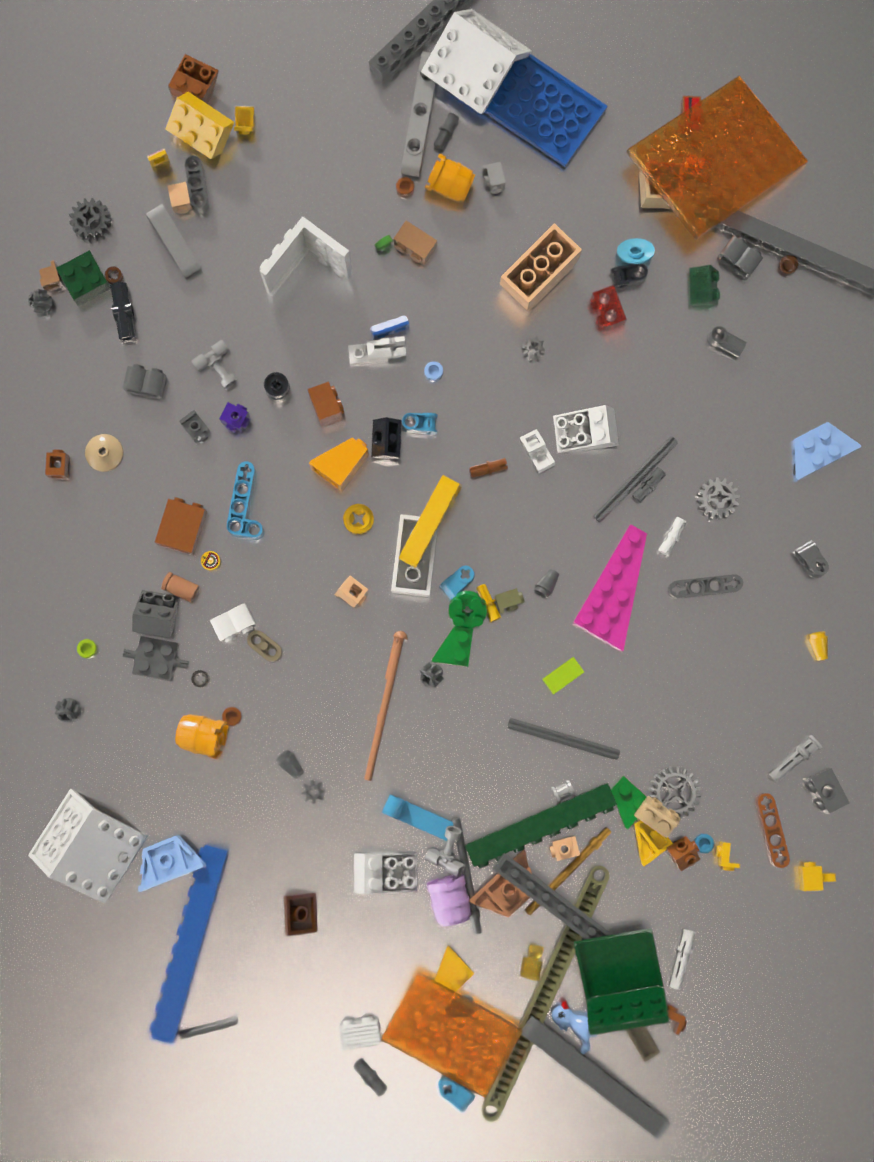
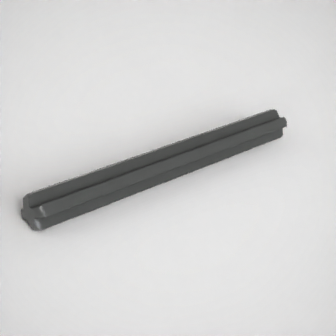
M672 436L669 437L594 514V517L599 522H602L678 444L677 440Z
M510 718L508 722L509 729L617 760L620 755V750L513 718Z

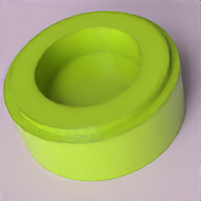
M84 639L78 643L77 652L83 658H92L97 653V645L90 639Z

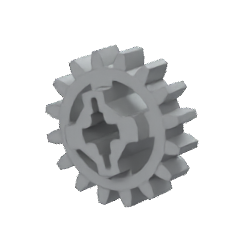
M716 477L714 482L709 479L708 485H702L704 490L698 491V494L702 497L698 498L697 501L702 502L699 508L706 509L704 511L705 515L711 513L710 518L717 515L718 519H721L722 514L727 518L729 512L734 513L736 511L733 506L737 507L739 505L735 500L739 499L740 495H735L738 489H732L733 482L727 484L726 478L720 482L719 477ZM713 487V493L707 495L708 490ZM717 494L719 498H722L720 502H718V499L714 498L715 496H717ZM730 502L728 508L723 509L724 503Z

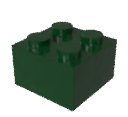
M90 250L56 267L77 306L111 289Z

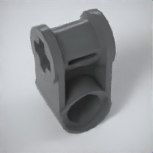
M812 540L794 551L797 559L803 564L811 577L820 578L828 572V562ZM821 566V570H815L816 567Z

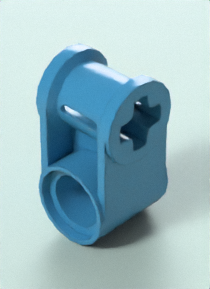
M407 413L402 418V429L406 433L435 435L437 434L435 428L438 414ZM407 419L414 420L415 425L413 427L406 426L405 421Z
M462 566L445 579L439 587L450 599H453L456 594L462 592L474 580L475 573L470 566ZM463 570H465L466 572L471 571L469 573V579L461 578L463 576V574L461 573Z
M445 1076L438 1081L437 1087L440 1095L456 1109L464 1113L476 1096L451 1077ZM450 1084L451 1089H446L444 1091L443 1086H448Z

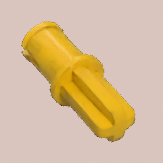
M485 584L478 586L476 589L482 599L484 598L487 603V615L490 622L500 619L501 615L496 607V600H492Z

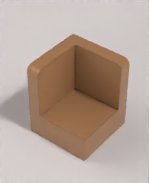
M54 260L50 261L51 266L39 270L41 286L47 291L64 286L62 278L56 269L58 265Z

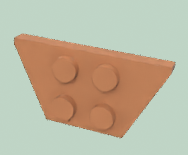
M522 850L513 860L532 873L527 862L526 851ZM497 873L469 899V902L509 918L530 897Z

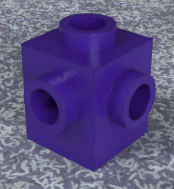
M227 402L219 418L221 423L226 425L225 428L235 433L236 431L242 433L243 429H247L251 421L246 407L240 404L235 406Z

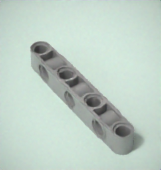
M422 51L401 166V174L417 177L420 176L436 89V82L432 79L429 81L424 80L423 78L426 75L421 72L432 53ZM419 111H423L426 114L423 116H418L416 113ZM416 146L419 148V150L413 152L410 150V148Z

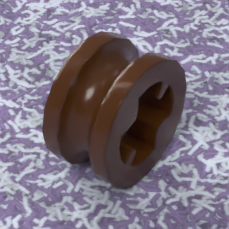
M112 266L105 271V278L112 285L116 282H122L123 274L119 268ZM113 272L118 276V278L109 279L111 278L110 274Z

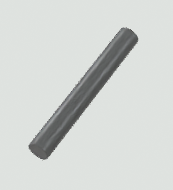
M234 1017L179 1032V1037L182 1040L238 1025V1019Z

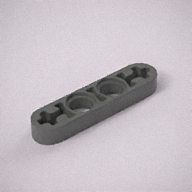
M736 574L677 580L669 585L668 593L671 597L677 599L733 593L742 588L743 580ZM732 578L736 582L738 581L739 584L735 588H733V585L725 586L726 590H724L722 579H725V583L731 582ZM712 580L720 583L719 590L714 591L710 588ZM694 582L701 585V591L698 593L691 590V584ZM684 583H687V591L689 594H686V590L680 591L679 595H676V592L672 591V589L675 587V584L678 585L679 588L685 587Z

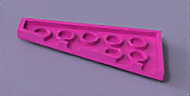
M632 524L629 525L573 622L622 652L624 651L647 533Z

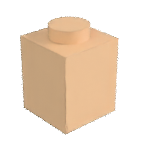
M186 182L168 185L174 213L184 214L188 210H192Z

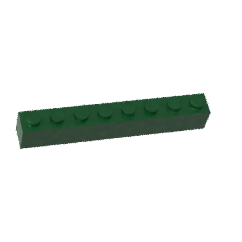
M605 783L465 844V848L473 866H478L480 869L489 865L488 861L494 858L498 861L503 853L506 854L510 851H514V853L520 852L525 849L524 845L532 843V845H536L543 841L542 837L547 835L550 838L560 834V830L565 827L568 830L579 826V821L584 819L586 822L597 818L595 814L602 811L603 814L609 813L614 810L613 806H616L617 802L609 784Z

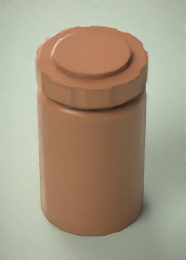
M169 572L162 582L161 589L167 590V592L192 603L199 590V585Z

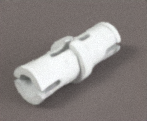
M679 517L675 518L672 527L665 534L666 537L658 550L666 556L670 555L676 542H679V536L687 524L685 520Z

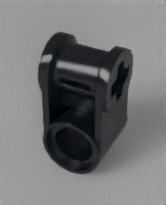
M642 263L617 266L610 270L614 277V289L641 285L646 281L648 269ZM641 271L644 276L636 277L634 272Z

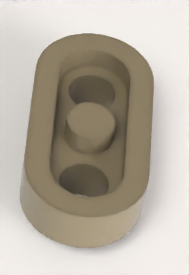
M255 630L248 635V645L263 658L270 662L280 659L282 655L281 647L266 634ZM256 637L261 638V642L259 644L254 643V639ZM271 649L276 650V654L274 656L269 655V651Z

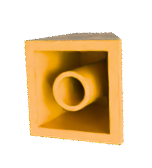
M350 438L312 459L309 462L311 470L342 492L369 457L367 444L359 438L357 440Z

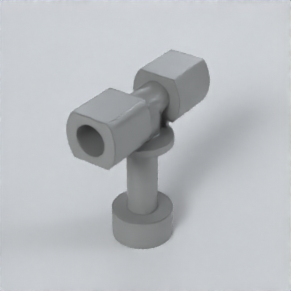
M221 339L211 346L212 350L205 355L200 354L191 362L199 372L207 366L210 368L214 367L222 377L221 384L227 389L234 385L237 379L233 374H228L220 363L222 361L221 356L229 351V348Z
M448 826L445 831V837L447 838L445 849L441 851L434 847L429 849L425 855V860L435 866L443 865L446 867V872L455 877L461 876L464 872L465 864L454 859L455 854L452 850L455 841L460 839L462 831L458 827Z

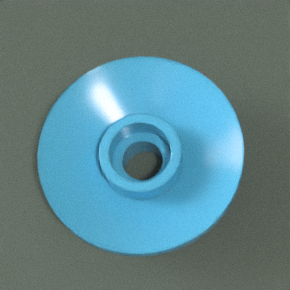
M640 238L625 240L617 248L618 257L630 264L645 263L652 259L655 254L653 244Z

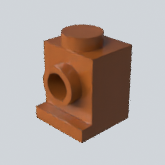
M63 450L46 452L45 475L48 478L68 479L69 455L64 453ZM61 462V467L56 468V463Z

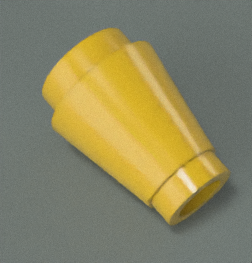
M825 631L809 634V642L816 660L828 659V636L825 635Z

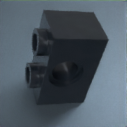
M388 417L373 420L372 458L384 460L400 458L402 420Z

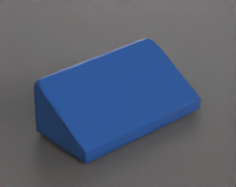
M401 316L372 326L370 330L374 340H378L409 329V321L406 316Z

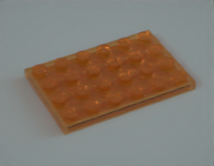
M418 971L384 1032L381 1041L485 1098L523 1031L522 1028Z

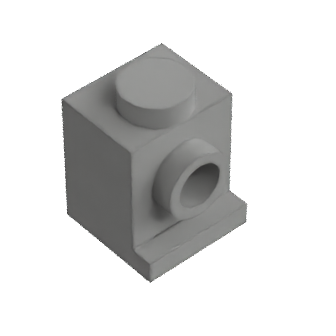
M501 162L483 165L482 176H484L485 186H489L492 194L502 192L505 189L506 182Z

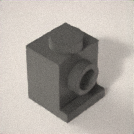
M195 410L179 421L194 442L204 440L208 436L207 433L210 432ZM198 424L197 429H192L193 425Z

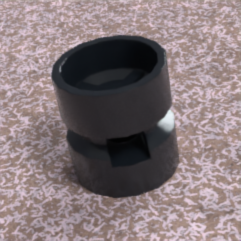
M273 372L265 378L264 389L272 401L282 402L289 397L290 385L285 375Z

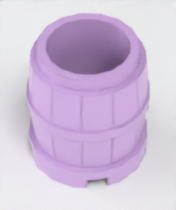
M453 875L444 876V879L438 880L437 878L426 883L428 892H430L431 907L436 922L440 926L457 925L470 919V900L463 875L459 877Z

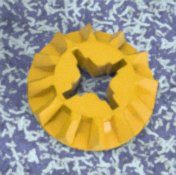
M363 504L351 505L346 509L343 516L345 527L353 534H363L369 531L374 521L372 511ZM353 513L357 516L365 514L362 518L364 525L359 522L354 523L355 517Z

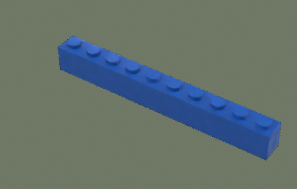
M205 844L204 848H200L198 856L205 862L207 867L193 872V878H195L194 885H190L187 897H190L188 905L185 904L182 911L184 920L183 924H179L176 932L179 938L177 943L173 944L171 955L174 956L172 963L168 962L165 971L168 977L166 982H163L161 985L160 993L163 995L161 1002L157 1001L154 1013H157L155 1021L152 1020L150 1024V1039L171 1045L177 1040L230 850L210 844Z

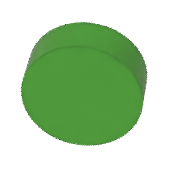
M387 235L377 241L374 246L377 251H381L391 245L393 239L390 235Z

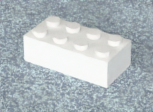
M400 514L391 592L430 597L438 528L415 568L398 558L420 516Z

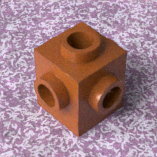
M687 836L666 848L680 872L701 860L697 853L700 851L694 841L690 842Z

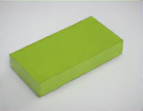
M572 657L542 680L554 695L582 675L584 670L576 659Z

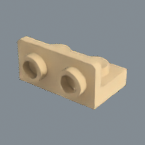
M647 796L634 815L666 838L679 825L681 819L677 812L667 809L658 799L651 798L650 796Z

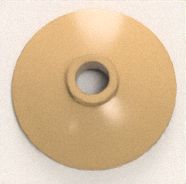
M100 434L88 442L85 449V457L93 469L101 472L111 471L121 463L123 447L114 436ZM106 449V453L101 455L100 450Z

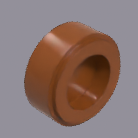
M408 177L400 178L396 183L397 193L402 197H409L413 194L415 189L413 180Z
M228 707L223 711L222 720L226 721L228 726H236L242 720V713L238 708Z

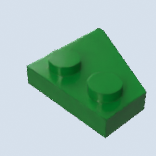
M454 626L432 658V662L468 667L473 629Z
M622 776L611 788V791L617 802L616 807L623 821L624 828L628 830L638 819L634 816L635 812L647 797L625 776Z

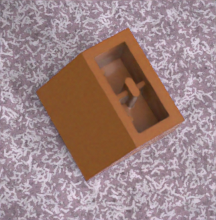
M185 54L168 88L171 95L175 97L190 92L208 104L213 95L219 71Z

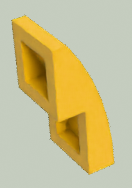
M165 149L147 156L152 168L169 160Z

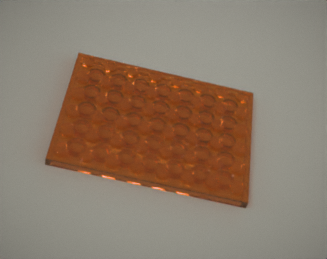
M740 76L630 147L626 152L695 240L808 162Z

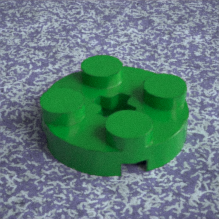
M459 592L449 603V616L457 627L474 628L481 626L487 615V603L476 592ZM466 606H469V608L473 611L467 613L464 611V609L466 608Z

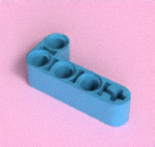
M248 461L240 463L237 468L227 519V530L235 537L259 540L264 535L263 526L258 521L248 519L256 479V469ZM247 468H249L251 472L247 473L246 478L248 481H245V474L243 470H247ZM247 486L248 491L245 494H240L239 488ZM238 504L245 506L244 511L241 513L235 512V507ZM234 523L241 524L239 531L234 532L231 530ZM253 526L260 528L259 533L256 535L250 534V529Z
M389 794L382 813L392 818L403 821L447 841L445 837L446 828L453 826L452 821Z

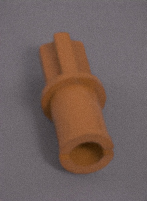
M505 458L491 462L487 460L486 463L470 467L469 472L471 477L474 478L507 470L508 466L506 465Z

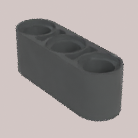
M191 155L185 160L189 198L193 210L202 214L209 208L204 168L200 158ZM193 164L199 165L196 169H190ZM195 182H201L199 187H193ZM197 200H204L202 205H195Z

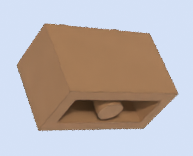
M408 221L404 222L393 238L395 248L402 253L407 252L410 254V257L417 263L421 261L425 264L437 247L436 239Z

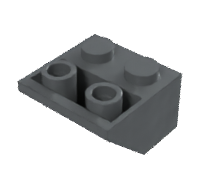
M142 590L132 614V632L170 638L175 626L180 597Z

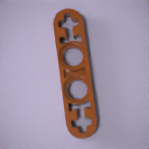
M762 793L757 797L756 805L770 860L775 867L785 868L790 862V856L776 802L771 794ZM763 797L770 799L768 809H773V812L763 814V811H767L766 806L761 805V801L764 800ZM769 815L775 817L776 820L772 827L767 826L765 823V819ZM774 834H777L781 840L777 846L772 845L770 842V838ZM783 847V850H779L780 855L785 857L782 864L776 862L778 853L777 851L773 852L772 849Z

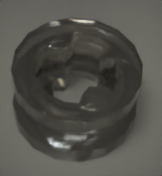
M197 670L192 674L191 681L196 687L203 688L209 684L210 676L205 671ZM202 673V676L205 677V682L202 681L203 684H199V681H196V676L199 677L198 674Z

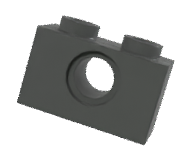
M826 768L807 778L809 782L807 784L808 789L817 797L818 801H816V804L821 812L824 811V813L830 814L849 804L832 768ZM825 786L830 788V795L828 797H825L822 793Z

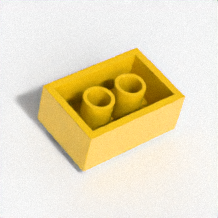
M187 92L177 97L165 129L208 158L213 159L223 152L234 121L190 92Z

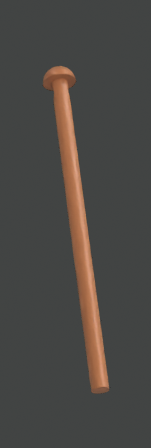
M397 631L393 635L394 640L385 675L387 681L380 712L377 715V725L364 780H372L404 639L408 640L407 634L404 631Z

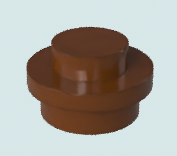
M785 255L780 260V268L784 273L791 274L798 269L799 262L793 255Z

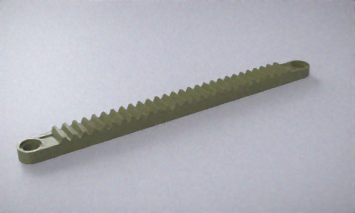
M598 865L590 870L574 904L575 907L590 918H592L609 881V871L604 866ZM595 871H604L605 877L602 881L595 880ZM566 924L482 1105V1116L487 1122H495L500 1118L532 1049L533 1043L523 1036L520 1031L531 1016L542 1023L544 1022L575 955L574 942L581 941L582 936ZM488 1106H494L497 1109L495 1116L490 1117L485 1113Z

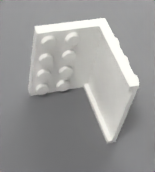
M473 9L453 13L421 72L474 110L484 114L514 61L527 58L532 50Z
M302 216L295 227L286 232L283 242L274 247L272 256L269 259H265L260 266V273L267 293L273 297L309 251L318 256V260L323 265H330L334 268L333 271L338 276H344L348 279L352 275L349 250Z
M70 789L28 856L49 878L105 904L147 836L95 809L77 791Z

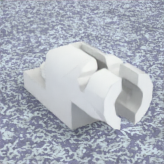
M404 336L367 341L366 344L348 345L350 365L388 362V359L406 356V347L396 348L394 351L395 347L405 346Z

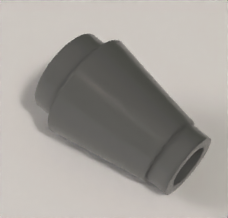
M549 569L535 585V593L545 599L551 596L559 573Z
M286 750L277 757V765L293 776L294 779L304 772L293 752L290 753Z

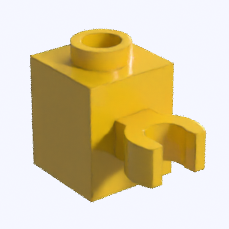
M804 862V866H798L799 885L802 891L824 890L823 882L836 881L835 873H822V866L816 865V862Z

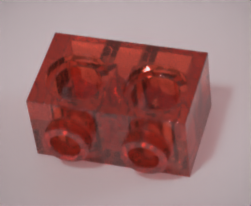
M614 285L592 292L589 302L592 310H596L598 315L596 321L599 328L602 327L605 332L625 325L627 318ZM601 297L607 298V299H608V303H607V304H602V303L599 301V298H601ZM611 314L615 317V320L608 321L605 316Z

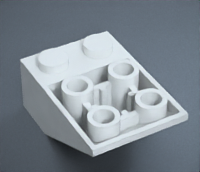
M603 405L553 416L558 453L602 449L619 445L613 407Z
M417 852L354 853V893L417 892Z

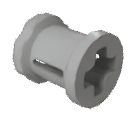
M569 780L557 788H551L558 804L569 796H576Z

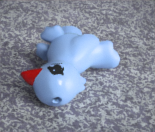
M563 1001L561 1005L554 1008L552 1019L561 1030L564 1029L567 1032L568 1027H571L575 1035L581 1039V1053L586 1054L591 1046L590 1037H597V1035H589L587 1016L574 1014L570 1010L567 1001Z

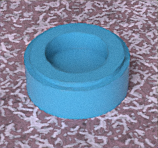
M699 834L694 840L700 853H709L714 848V840L708 834Z

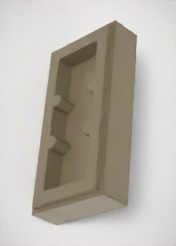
M646 1027L625 1030L643 1063L661 1053Z

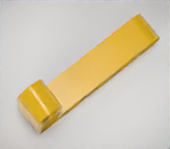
M442 475L398 559L415 568L417 567L450 503L459 494L462 488L460 483Z

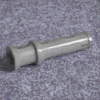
M810 735L809 739L801 746L798 745L795 749L796 752L769 773V776L777 784L803 760H809L810 756L817 749L821 750L823 747L815 737Z

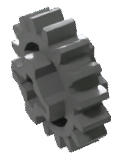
M84 198V203L81 204L77 201L78 207H72L74 213H70L69 216L73 220L69 221L71 226H74L72 229L75 233L78 232L79 237L85 234L87 240H89L90 236L97 239V234L103 236L102 231L109 230L106 224H111L110 219H108L111 215L107 211L106 205L102 206L100 200L95 203L94 198H91L90 202ZM96 209H98L101 212L102 216H100V214H97ZM78 222H80L81 224H83L84 229L79 226V223H78Z

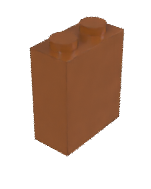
M174 497V500L168 499L155 543L194 555L207 515V511L203 509L204 506L198 503L189 505L185 503V500Z

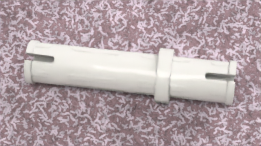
M683 929L669 985L673 989H682L689 956L693 952L691 948L696 934L694 931Z

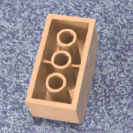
M554 223L501 276L500 285L529 311L574 267L580 258L582 249Z

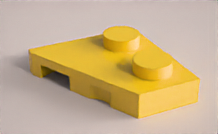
M641 820L634 824L641 865L645 867L666 851V848L673 843L669 837H664Z
M449 945L446 947L432 985L445 1001L475 974Z

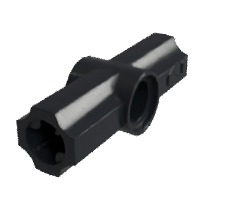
M116 282L110 285L113 299L112 312L117 323L118 337L120 341H132L136 339L133 322L134 310L130 302L128 286L126 282Z

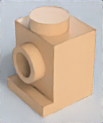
M349 576L334 595L339 596L354 608L357 604L360 606L365 601L367 596L364 594L368 589L352 576Z
M575 836L551 841L552 846H549L552 858L555 857L556 861L580 856ZM563 845H566L568 847V851L566 853L561 852V847Z

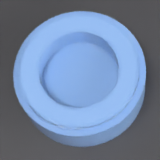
M429 362L425 366L424 374L428 380L438 381L443 376V367L438 362Z

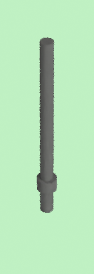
M460 818L452 819L453 826L458 827L462 831ZM461 832L460 839L456 842L460 862L465 864L463 876L465 877V887L470 899L474 895L463 832ZM470 903L471 915L469 920L472 921L474 934H481L480 911L476 905Z

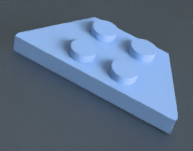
M829 422L793 440L795 480L798 481L861 448V445Z
M180 835L171 837L143 849V863L140 869L142 881L141 885L138 886V891H146L207 866Z

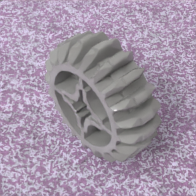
M676 766L675 772H673L672 767H668V773L662 769L661 774L663 776L655 774V778L658 781L651 780L650 782L655 785V788L648 789L649 791H654V795H650V797L658 799L667 809H671L667 807L669 803L677 800L684 806L672 810L677 812L680 818H682L681 812L685 816H689L687 809L694 812L695 808L692 804L699 805L695 797L701 798V794H696V790H701V787H694V784L699 782L698 779L691 781L694 774L690 773L686 776L687 769H683L680 773V767ZM672 776L683 779L675 786L666 781L667 778ZM687 784L690 789L688 801L683 795V790ZM661 785L664 786L667 792L663 801L660 798ZM670 788L678 789L679 797H671Z

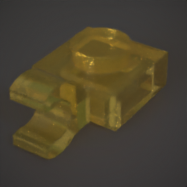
M530 944L528 957H523L519 977L533 981L540 980L543 962L539 961V958L544 953V947Z

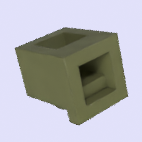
M517 588L494 596L500 615L504 614L505 609L508 612L519 609L518 605L525 603L522 592H518Z

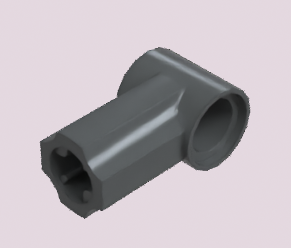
M722 326L715 327L707 337L711 346L720 347L736 357L741 355L747 343L727 332ZM714 333H719L722 339L716 340Z

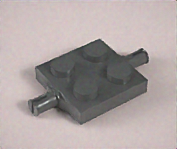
M140 636L136 651L127 649L123 651V657L134 659L133 675L171 682L172 674L176 667L188 669L189 661L178 659L179 643Z

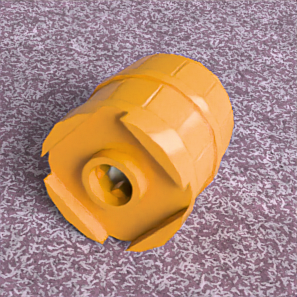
M439 153L438 158L441 160H436L427 181L430 185L426 184L425 189L433 190L444 198L456 202H464L476 174L471 169L463 166L462 163L447 159L446 156Z
M184 715L176 730L175 743L179 748L190 751L193 754H202L212 759H218L223 752L219 749L222 745L225 746L228 736V725H225L227 722L222 720L216 721L206 716Z

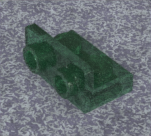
M712 265L689 268L691 305L712 304L717 306L720 299V291L717 288V281L720 278L718 270Z

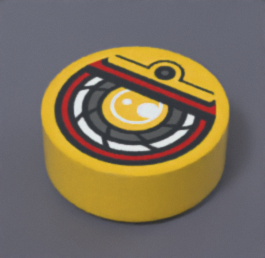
M208 551L202 555L201 564L206 570L214 571L220 566L221 559L217 553Z

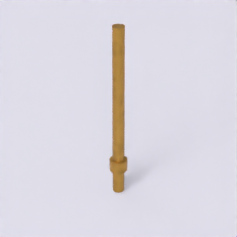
M606 827L596 838L593 837L589 841L590 844L580 853V856H577L549 887L555 891L595 849L598 850L602 846L601 843L612 832ZM533 901L525 912L531 916L541 905Z

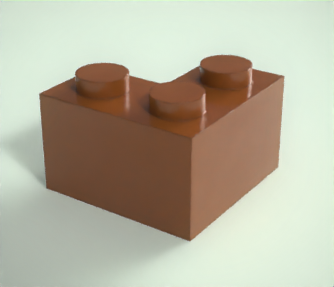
M328 381L307 389L322 428L343 420L342 414H345L341 400H336L338 394L335 386H330Z

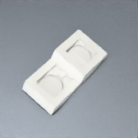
M537 429L520 437L538 474L555 466V461L547 450L546 444Z

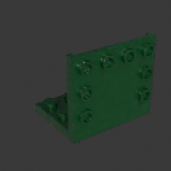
M652 928L574 942L586 998L590 1036L670 1023L665 988Z

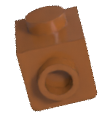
M668 1004L669 1019L676 1021L673 1032L679 1035L686 1028V1016L679 1013L678 1008Z

